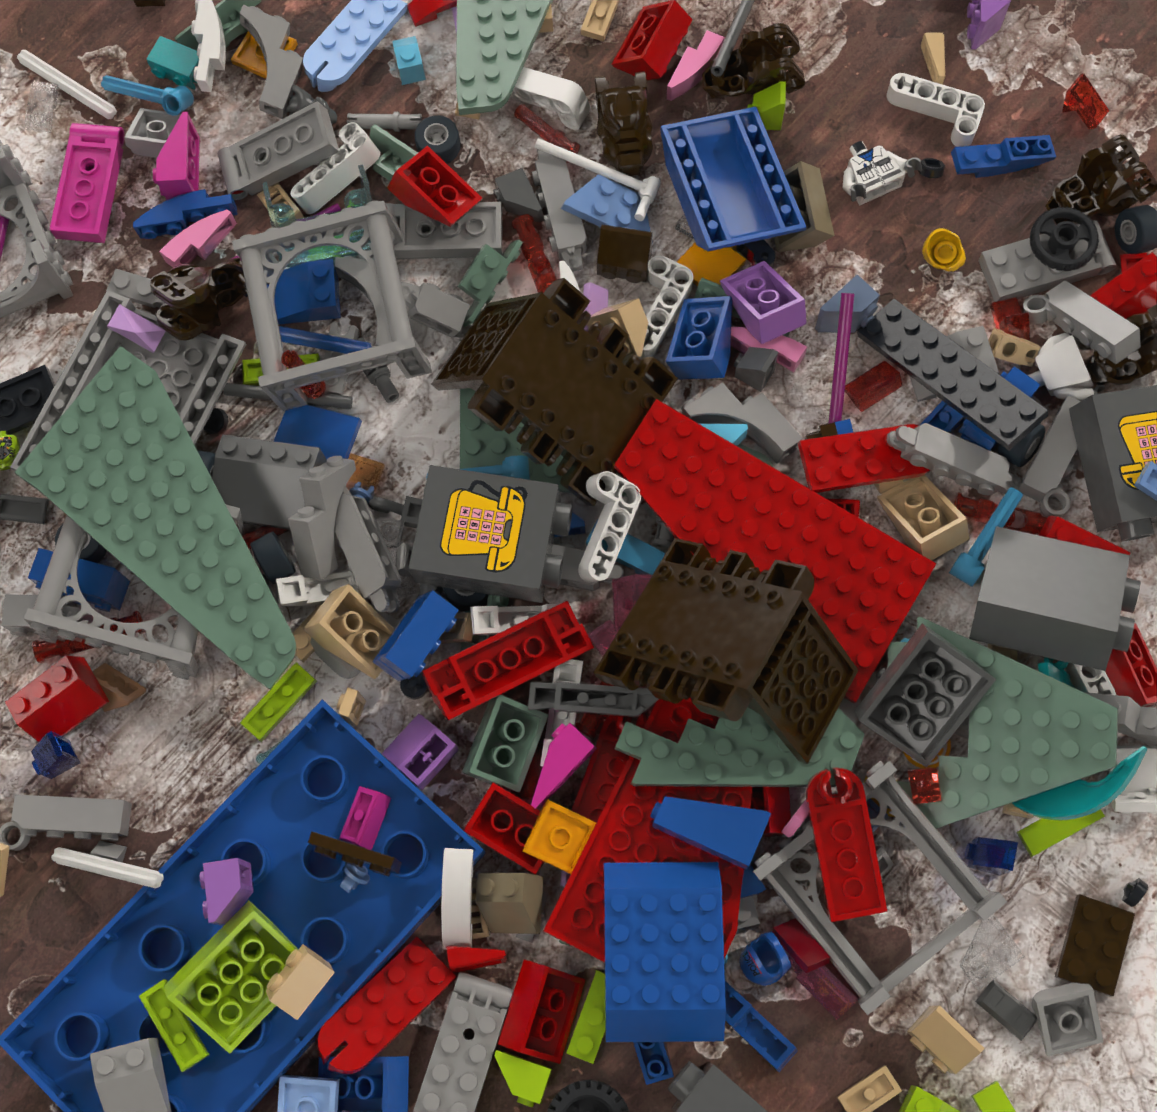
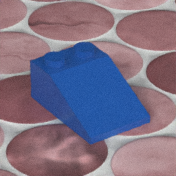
M333 259L308 261L283 270L277 282L274 295L278 325L341 318L339 279Z
M731 296L684 299L666 358V363L678 378L677 380L725 377L731 347Z
M376 1056L364 1069L352 1074H342L328 1070L329 1062L335 1057H329V1061L325 1065L322 1058L319 1057L318 1077L339 1079L337 1112H408L409 1056Z

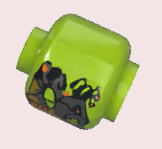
M0 431V471L11 469L10 467L21 448L18 438L15 435H7L6 431Z

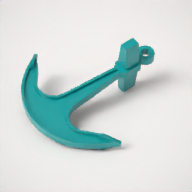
M1044 657V663L1038 664L1039 672L1075 688L1070 681V675L1064 670L1069 662L1059 660L1057 663H1053L1054 659ZM1145 746L1140 747L1121 761L1104 779L1098 782H1087L1080 779L1013 802L1012 804L1030 815L1048 820H1070L1090 815L1110 804L1125 790L1136 774L1147 752V748Z

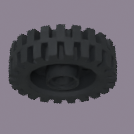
M581 1080L571 1083L559 1091L550 1103L547 1112H629V1109L622 1096L611 1086L596 1080Z

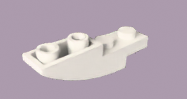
M195 0L197 15L196 20L192 21L191 31L199 44L197 49L199 63L194 68V80L198 83L201 91L211 92L215 70L225 71L226 44L224 31L212 0Z

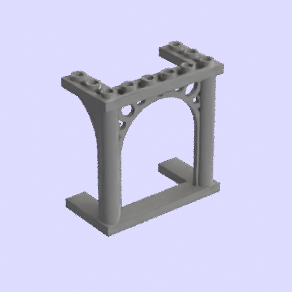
M1 140L0 216L11 220L22 231L26 242V258L23 268L15 281L0 292V318L57 294H60L63 299L73 296L70 289L73 282L68 272L64 271L62 267L65 262L58 250L55 251L53 247L57 243L50 230L47 231L45 227L49 223L42 210L39 211L37 205L41 204L36 192L34 190L31 191L29 185L33 184L28 172L23 170L19 159L14 157L8 144L3 145ZM12 198H18L17 206L11 211H6L7 202ZM22 212L24 218L18 219V214ZM34 265H37L36 275L30 273V268ZM28 278L31 281V283H29L28 281L26 284L23 285V281Z
M384 200L371 201L365 206L357 208H345L341 212L331 215L322 214L308 221H295L289 226L282 228H269L265 232L256 235H243L240 239L232 241L233 249L242 262L263 376L258 377L259 386L283 411L308 405L306 395L299 388L301 386L396 362L407 379L432 373L430 362L412 336L393 244L404 241L402 232ZM364 229L362 238L358 242L351 243L349 240L351 233L355 230ZM344 234L341 238H334L336 235ZM368 244L371 250L365 251L362 247ZM332 245L345 247L356 252L367 261L374 273L389 343L287 369L274 303L275 289L280 275L294 258L315 247ZM294 247L292 251H285V249ZM272 252H280L282 254V261L278 262Z
M225 504L239 532L243 535L244 525L240 508ZM66 515L34 608H27L24 620L30 625V629L35 630V634L39 635L40 639L46 642L56 643L57 640L65 642L66 639L74 641L75 637L85 639V644L92 647L101 648L103 644L113 647L112 651L121 655L129 656L130 652L139 654L141 660L150 663H156L157 660L165 661L169 670L173 672L172 675L185 680H188L189 676L196 678L199 666L194 658V652L199 631L176 610L171 608L161 616L145 622L123 623L101 615L88 604L80 590L77 577L78 561L88 533ZM68 586L74 589L73 595H67L62 598L63 593L67 594L66 589ZM79 602L81 604V610L76 615L71 617L62 615V609L68 603ZM85 615L93 616V622L88 624V620L78 621ZM170 617H178L176 622H174L177 625L176 630L168 622ZM112 625L118 626L115 632L110 631ZM156 625H162L167 629L169 637L165 643H159L154 639L152 630ZM145 630L148 641L141 635H138L137 638L135 636L136 631Z
M881 761L867 771L866 776L868 779L863 783L866 801L869 798H875L880 805L878 816L873 819L870 818L871 825L892 828L907 836L968 907V910L880 981L834 923L829 920V917L822 908L816 888V873L819 864L817 852L813 856L799 852L801 849L809 850L811 849L810 845H815L810 820L800 827L803 833L797 838H786L778 845L781 851L774 855L767 852L755 862L758 868L753 871L760 881L766 879L802 926L828 953L830 961L859 996V1005L867 1015L891 997L889 991L978 919L985 921L1007 903L1000 892H988L901 788L893 776L897 769L890 761L885 765ZM887 806L892 810L889 814L895 817L892 821L884 819ZM900 822L903 823V825L905 826V828L899 825ZM803 858L810 862L811 870L808 873L799 874L791 869L790 863L794 859ZM808 879L810 887L805 891L802 883L799 886L795 880L802 881ZM812 895L813 902L808 898V896Z

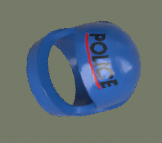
M772 931L759 935L757 939L750 942L743 949L740 955L739 963L742 973L749 981L757 985H771L780 980L792 968L786 952Z

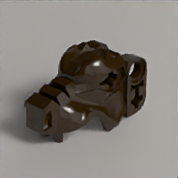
M784 23L773 24L763 28V31H750L747 34H743L739 49L732 51L721 76H714L711 73L715 59L710 62V66L702 73L703 89L711 96V99L739 96L745 93L754 95L779 82H786V92L788 94L805 86L804 73L792 60L794 55L800 51L798 37Z
M635 73L634 86L609 88V81H606L605 76L595 77L598 113L597 135L601 138L603 144L602 153L608 163L616 168L617 171L628 176L640 175L644 164L649 160L653 151V127L647 112L648 92L646 73Z
M1120 134L1102 144L1103 147L1089 150L1086 154L1082 155L1077 173L1071 178L1062 180L1056 186L1045 207L1047 210L1057 207H1068L1080 210L1087 217L1093 214L1105 217L1115 216L1136 202L1142 203L1155 194L1157 191V181L1146 164L1139 162V155L1128 138ZM1121 146L1123 150L1118 152L1116 148ZM1131 158L1128 162L1123 164V162L1126 159ZM1140 173L1142 177L1137 180L1135 175ZM1066 218L1054 219L1057 224L1064 221L1075 222Z
M240 258L217 263V265L211 267H199L194 264L183 263L175 266L167 273L165 271L160 272L150 280L151 292L165 302L156 313L158 325L176 339L183 341L193 339L200 335L202 331L212 330L216 326H220L221 320L218 316V311L224 307L234 305L243 296L248 297ZM166 315H174L171 318H162Z
M1157 304L1149 308L1147 312L1134 314L1126 319L1140 328L1141 347L1117 364L1108 358L1101 357L1094 350L1093 356L1086 368L1096 384H1130L1157 370Z

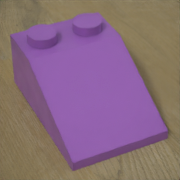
M765 261L720 280V285L726 295L732 297V305L746 328L761 344L807 324L805 299Z

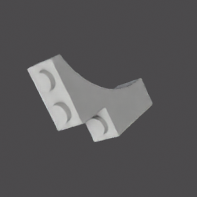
M243 5L240 11V24L249 31L259 44L267 66L266 83L259 100L260 111L283 119L290 96L293 95L292 86L297 84L303 69V57H300L298 53L292 50H284L290 35L289 22L280 16L266 14L258 7Z
M354 256L336 257L334 267L338 277L361 290L375 309L377 317L376 346L389 343L372 268L365 259H358Z
M723 382L715 388L713 386L708 387L701 394L700 398L697 400L690 399L681 408V414L698 424H747L746 437L763 448L776 463H779L795 452L799 441L803 439L763 393L754 398L750 396L740 403Z
M332 456L327 459V462L311 468L309 473L299 478L306 507L300 508L298 513L288 518L300 573L304 577L322 580L338 569L334 546L335 517L342 492L348 480L356 471L354 460L344 459L342 456Z
M1086 693L1118 708V733L1133 737L1149 746H1157V708L1141 707L1128 696Z

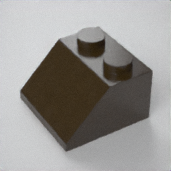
M601 225L596 263L597 275H601L606 279H626L631 283L647 282L648 262L652 256V232Z

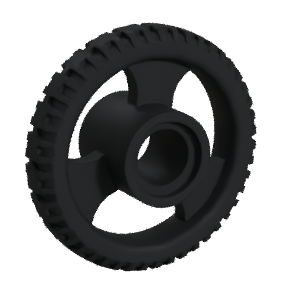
M1057 207L1044 212L1037 218L1030 232V246L1035 257L1045 266L1047 265L1049 268L1060 271H1071L1083 267L1092 259L1098 248L1099 235L1095 224L1086 214L1081 213L1080 210L1068 207ZM1053 219H1070L1080 224V226L1078 227L1076 224L1069 221L1061 222L1056 226L1053 222ZM1040 234L1050 236L1048 247L1055 254L1054 256L1048 254L1042 247ZM1060 237H1065L1069 241H1063L1060 239ZM1078 240L1089 241L1088 248L1083 255L1076 259L1070 258L1069 254L1073 251Z

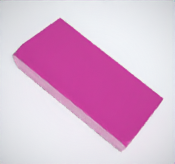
M359 786L339 839L371 850L391 798L381 792Z

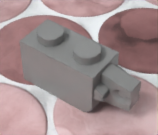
M401 282L405 303L409 307L408 314L410 319L451 338L460 332L470 304L464 302L458 295L440 291L438 286L431 283H423L421 286Z
M5 594L1 626L9 630L10 634L17 636H26L27 632H35V630L30 629V625L24 620L27 608H34L38 595ZM64 606L62 615L71 617L76 615L81 609Z

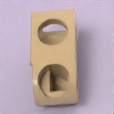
M993 328L988 339L995 358L1029 367L1033 366L1041 348L1034 342L1007 334L996 328Z

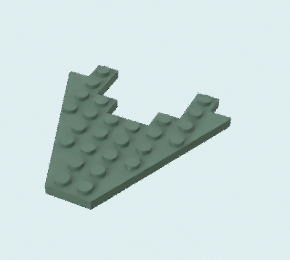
M917 617V629L923 623L996 678V681L969 714L968 757L939 755L938 784L897 781L936 829L1117 766L1118 708L923 617ZM907 642L890 643L888 646V667Z
M747 707L743 716L738 721H730L719 717L715 729L688 719L679 743L626 722L615 750L641 760L631 782L633 786L807 787L810 779L816 773L828 769L831 773V787H836L832 768L839 767L852 771L865 734L838 708L809 763L806 764L796 759L760 714Z

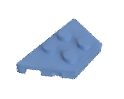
M599 174L565 200L561 206L562 210L598 227L609 225L651 232L647 213L643 221H638L634 217L641 202L638 192Z

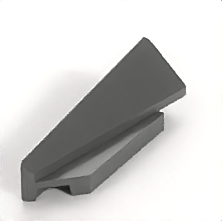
M531 682L528 710L554 708L555 711L639 717L659 699L654 697L647 688H638L631 691L618 686Z

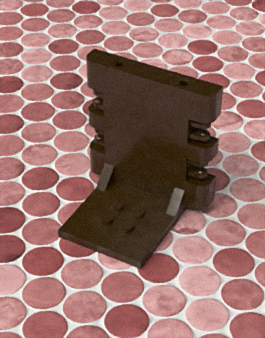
M561 278L555 280L544 293L540 292L487 303L431 385L438 391L465 388L475 390V394L468 403V409L495 431H503L504 429L505 432L510 434L522 422L524 426L516 438L522 445L521 452L535 464H546L548 467L555 463L556 459L562 455L563 459L556 469L557 474L561 477L560 484L587 506H595L598 500L588 494L586 490L587 480L589 477L605 471L616 474L617 470L614 468L616 461L656 399L661 402L664 401L678 378L655 357H645L641 360L635 354L624 365L622 361L629 351V348L624 343L629 334L616 323H610L603 327L599 321L595 322L588 332L584 330L591 318L590 313L587 310L584 311L590 300L569 281ZM600 479L599 486L604 491L605 483Z
M675 538L593 673L602 682L631 691L638 689L640 686L648 685V690L654 697L674 704L691 697L692 703L699 711L730 721H738L748 707L764 718L799 762L808 764L859 670L808 599L814 589V577L807 566L775 560L769 570H763L760 574L759 568L754 566L747 553L730 550L725 560L716 562V558H711L709 551L703 544Z

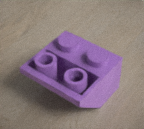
M972 0V3L969 2L967 18H971V24L968 25L967 39H971V49H977L1000 30L1011 0Z
M418 713L383 751L382 755L420 790H423L459 749L435 725Z
M239 858L203 863L204 871L200 872V884L202 889L206 891V901H203V914L205 919L208 918V923L224 926L242 908L253 893L251 863Z

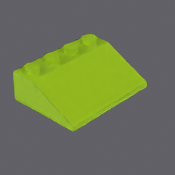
M248 900L164 985L166 997L230 1054L276 1007L275 1004L269 1001L267 996V984L274 974H279L283 970L288 956L295 949L298 950V948L269 918Z

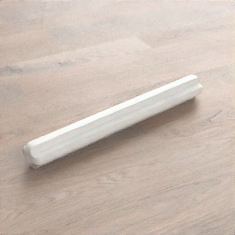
M21 50L20 54L17 55V59L21 64L105 118L112 119L116 115L117 110L112 104L27 50Z
M61 847L54 849V854L51 855L52 860L56 861L57 864L152 888L160 887L161 882L164 880L163 874L155 870Z

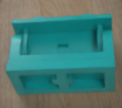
M160 36L146 59L151 72L160 79L167 78L178 86H185L195 90L196 87L193 82H197L194 80V68L199 63L197 51Z

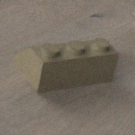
M800 161L783 171L807 228L804 231L774 237L776 250L778 252L815 247L835 236L820 168Z

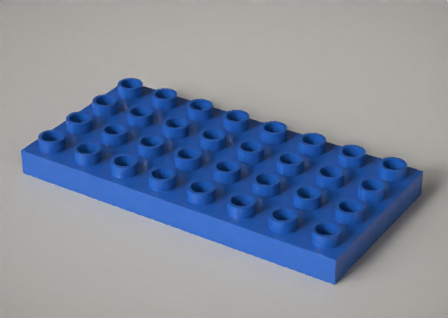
M322 699L158 870L164 876L161 886L158 888L143 886L0 1035V1046L63 1112H104L94 1082L90 1054L147 1038H158L171 1112H251L279 1081L280 1076L284 1075L314 1043L324 1023L377 974L442 902L444 849L473 850V867L486 852ZM359 786L381 792L391 798L371 850L394 857L402 865L399 874L391 872L388 877L373 872L369 869L370 865L364 863L363 866L367 868L370 880L367 884L359 883L354 890L352 889L348 893L340 887V884L347 876L344 872L347 863L341 860L342 856L337 855L336 859H331L319 855V853L314 852L315 846L309 844L308 840L311 832L340 840L339 837ZM239 858L251 863L253 893L248 900L269 918L298 949L304 944L329 962L335 973L298 1020L276 1006L230 1054L189 1018L210 1055L187 1071L181 1072L140 1000L139 995L163 979L169 981L223 927L208 923V918L205 919L203 901H206V891L202 889L200 884V872L204 871L203 863Z

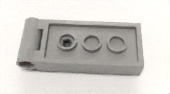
M317 101L229 147L220 149L217 154L228 195L231 194L234 200H240L245 198L248 193L252 196L338 153L339 148L328 110Z
M479 202L451 227L404 204L386 203L402 232L404 241L393 244L397 259L476 257L485 244H488L502 255L501 202Z
M1092 220L1099 235L1096 253L1086 265L1076 270L1060 271L1049 268L1047 265L1045 266L1033 254L1030 238L982 252L978 262L995 304L999 305L1053 289L1064 280L1073 283L1114 270L1117 265L1098 221ZM1041 234L1040 242L1042 247L1048 254L1054 256L1055 254L1048 247L1050 236ZM1060 237V239L1063 241H1069L1065 237ZM1078 240L1073 251L1069 254L1070 258L1076 259L1083 255L1088 248L1089 241Z
M460 971L413 1112H475L514 989ZM467 1028L474 1030L475 1036L471 1040L464 1036Z

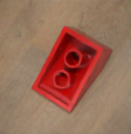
M428 146L396 170L387 187L405 206L449 227L482 200V197Z

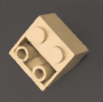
M639 298L606 307L591 315L587 323L588 330L595 322L599 321L603 327L610 323H616L629 334L624 343L629 348V351L622 362L628 361L635 354L639 357L642 356L648 320Z

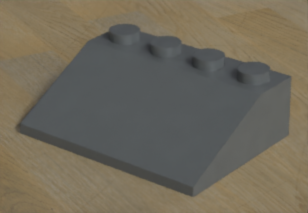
M222 434L215 454L212 480L224 503L240 508L243 523L290 530L288 518L298 513L300 508L306 507L299 478L309 473L311 468L327 462V459L318 447Z
M922 623L855 709V713L860 722L927 768L993 685L996 678Z

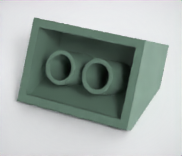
M502 695L490 699L462 773L483 782L495 783L502 788L520 793L548 714L538 710H528V706Z

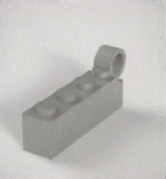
M1066 280L1048 291L1046 296L1033 295L1028 297L1023 303L1024 316L1027 322L1041 324L1047 320L1052 321L1060 326L1064 332L1072 334L1082 344L1090 346L1101 357L1108 358L1115 364L1141 347L1139 327Z
M1069 395L1055 415L1018 490L1022 494L1040 502V511L1047 518L1049 515L1061 518L1070 508V498L1062 491L1063 485L1059 483L1063 476L1067 478L1074 466V463L1070 462L1073 455H1079L1069 408L1081 401ZM1048 499H1058L1062 504V510H1052L1048 506Z
M15 795L11 818L13 822H7L1 826L0 843L10 846L9 850L20 851L28 845L30 837H36L37 832H47L46 837L64 838V833L74 834L76 839H91V835H101L102 840L118 841L119 836H128L132 803L115 799ZM18 828L21 833L20 839L16 844L10 845L7 840L8 833L12 829Z

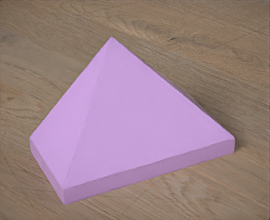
M120 304L107 325V328L154 353L166 332L163 328Z

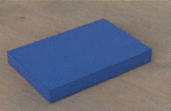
M304 405L285 410L274 442L318 447L326 459L332 456H342V458L348 459L362 421L357 417Z

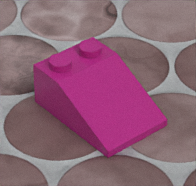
M182 112L156 158V168L153 169V181L155 184H158L161 196H164L166 200L199 190L200 137L188 112Z
M571 723L567 726L561 724L551 735L554 740L549 745L531 803L535 809L541 808L545 800L549 799L597 749Z

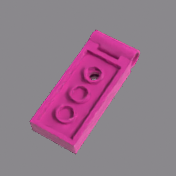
M80 123L71 124L49 229L56 239L105 243L123 155L121 147L124 144L125 135L122 127Z

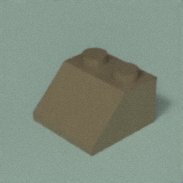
M478 873L476 903L490 933L540 934L543 876L527 873Z

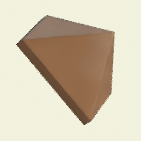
M107 663L92 671L109 700L102 707L104 712L127 706L146 693L145 687Z

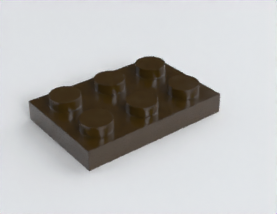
M311 832L308 840L309 844L315 846L314 852L319 853V855L331 859H336V856L340 855L342 856V861L362 868L365 863L370 865V870L389 877L391 872L399 874L402 865L394 857L315 832Z
M1081 894L1077 895L1055 977L1070 983L1089 984L1093 991L1114 997L1135 913Z

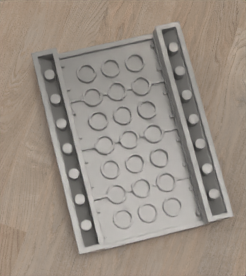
M107 290L10 468L14 471L18 469L120 346L157 372L195 445L246 346V342L223 333L219 339L201 333L193 339L183 341L165 332L156 350L152 353L107 328V325L119 304L159 326L157 317L135 308L130 298Z

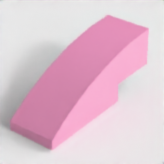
M707 30L697 50L687 47L667 85L668 100L672 101L683 95L702 80V73L710 66V62L717 57L725 37Z
M229 210L212 214L184 229L159 252L165 262L173 268L183 263L190 264L197 255L206 260L237 223Z
M731 327V346L743 354L746 353L749 347L774 349L779 352L777 363L793 373L805 357L807 346L794 339L781 335L761 344L746 327Z

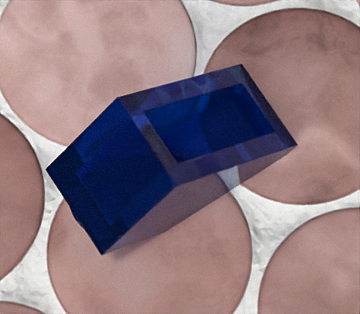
M53 731L46 733L31 751L34 758L32 761L33 768L38 775L53 779L80 764L70 740Z
M977 837L972 840V843L967 844L965 859L968 860L967 867L999 876L1009 873L1014 868L1018 842Z

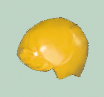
M939 228L932 231L923 244L922 254L924 259L936 269L954 272L965 263L966 256L960 237L947 229Z

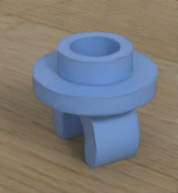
M357 482L349 492L352 496L365 498L368 503L374 497V486H370L369 490L366 491L361 488V482Z
M346 864L344 872L347 876L340 884V887L349 893L359 883L367 884L370 880L367 868L365 866L359 868Z

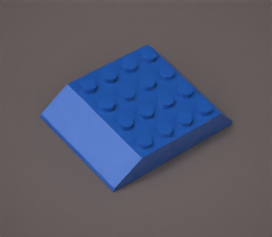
M757 107L661 126L665 165L698 247L706 251H712L806 230V224Z
M719 862L604 863L606 1042L724 1041L726 1002L722 885Z

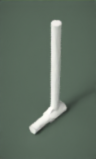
M539 138L534 147L638 190L641 202L634 216L638 221L644 220L661 184L660 179L655 176H650L641 181Z

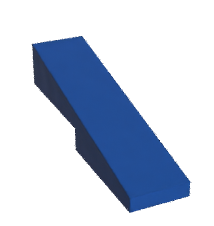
M725 981V1022L774 1069L780 1072L797 1053V1048Z

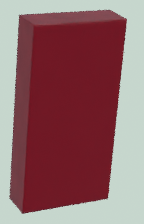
M796 918L773 927L772 932L782 947L805 973L829 964L830 956Z

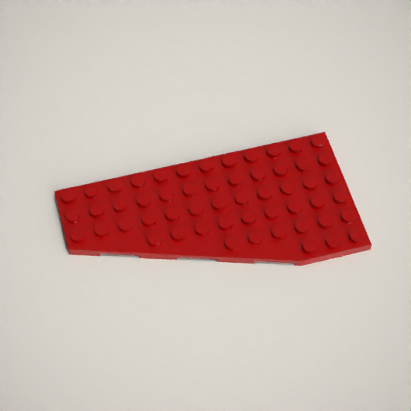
M656 399L616 461L614 468L625 480L639 488L640 492L638 491V493L664 522L675 538L703 544L709 551L711 558H716V562L725 560L729 551L733 550L747 553L754 566L759 568L760 574L763 570H769L775 560L807 566L814 577V589L808 600L859 670L844 696L850 702L856 703L937 563Z
M691 697L687 700L683 699L677 704L659 699L655 703L643 729L679 743L688 719L715 729L719 717L699 711L692 703ZM629 756L543 932L605 963L604 863L719 862L722 885L725 958L738 928L744 869L653 828L652 825L655 819L650 818L656 802L662 804L665 796L750 809L753 787L633 786L631 782L641 760Z

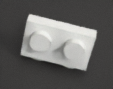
M1117 746V765L1142 746ZM1145 746L1147 752L1136 774L1125 790L1111 802L1115 812L1124 814L1149 812L1157 814V746Z

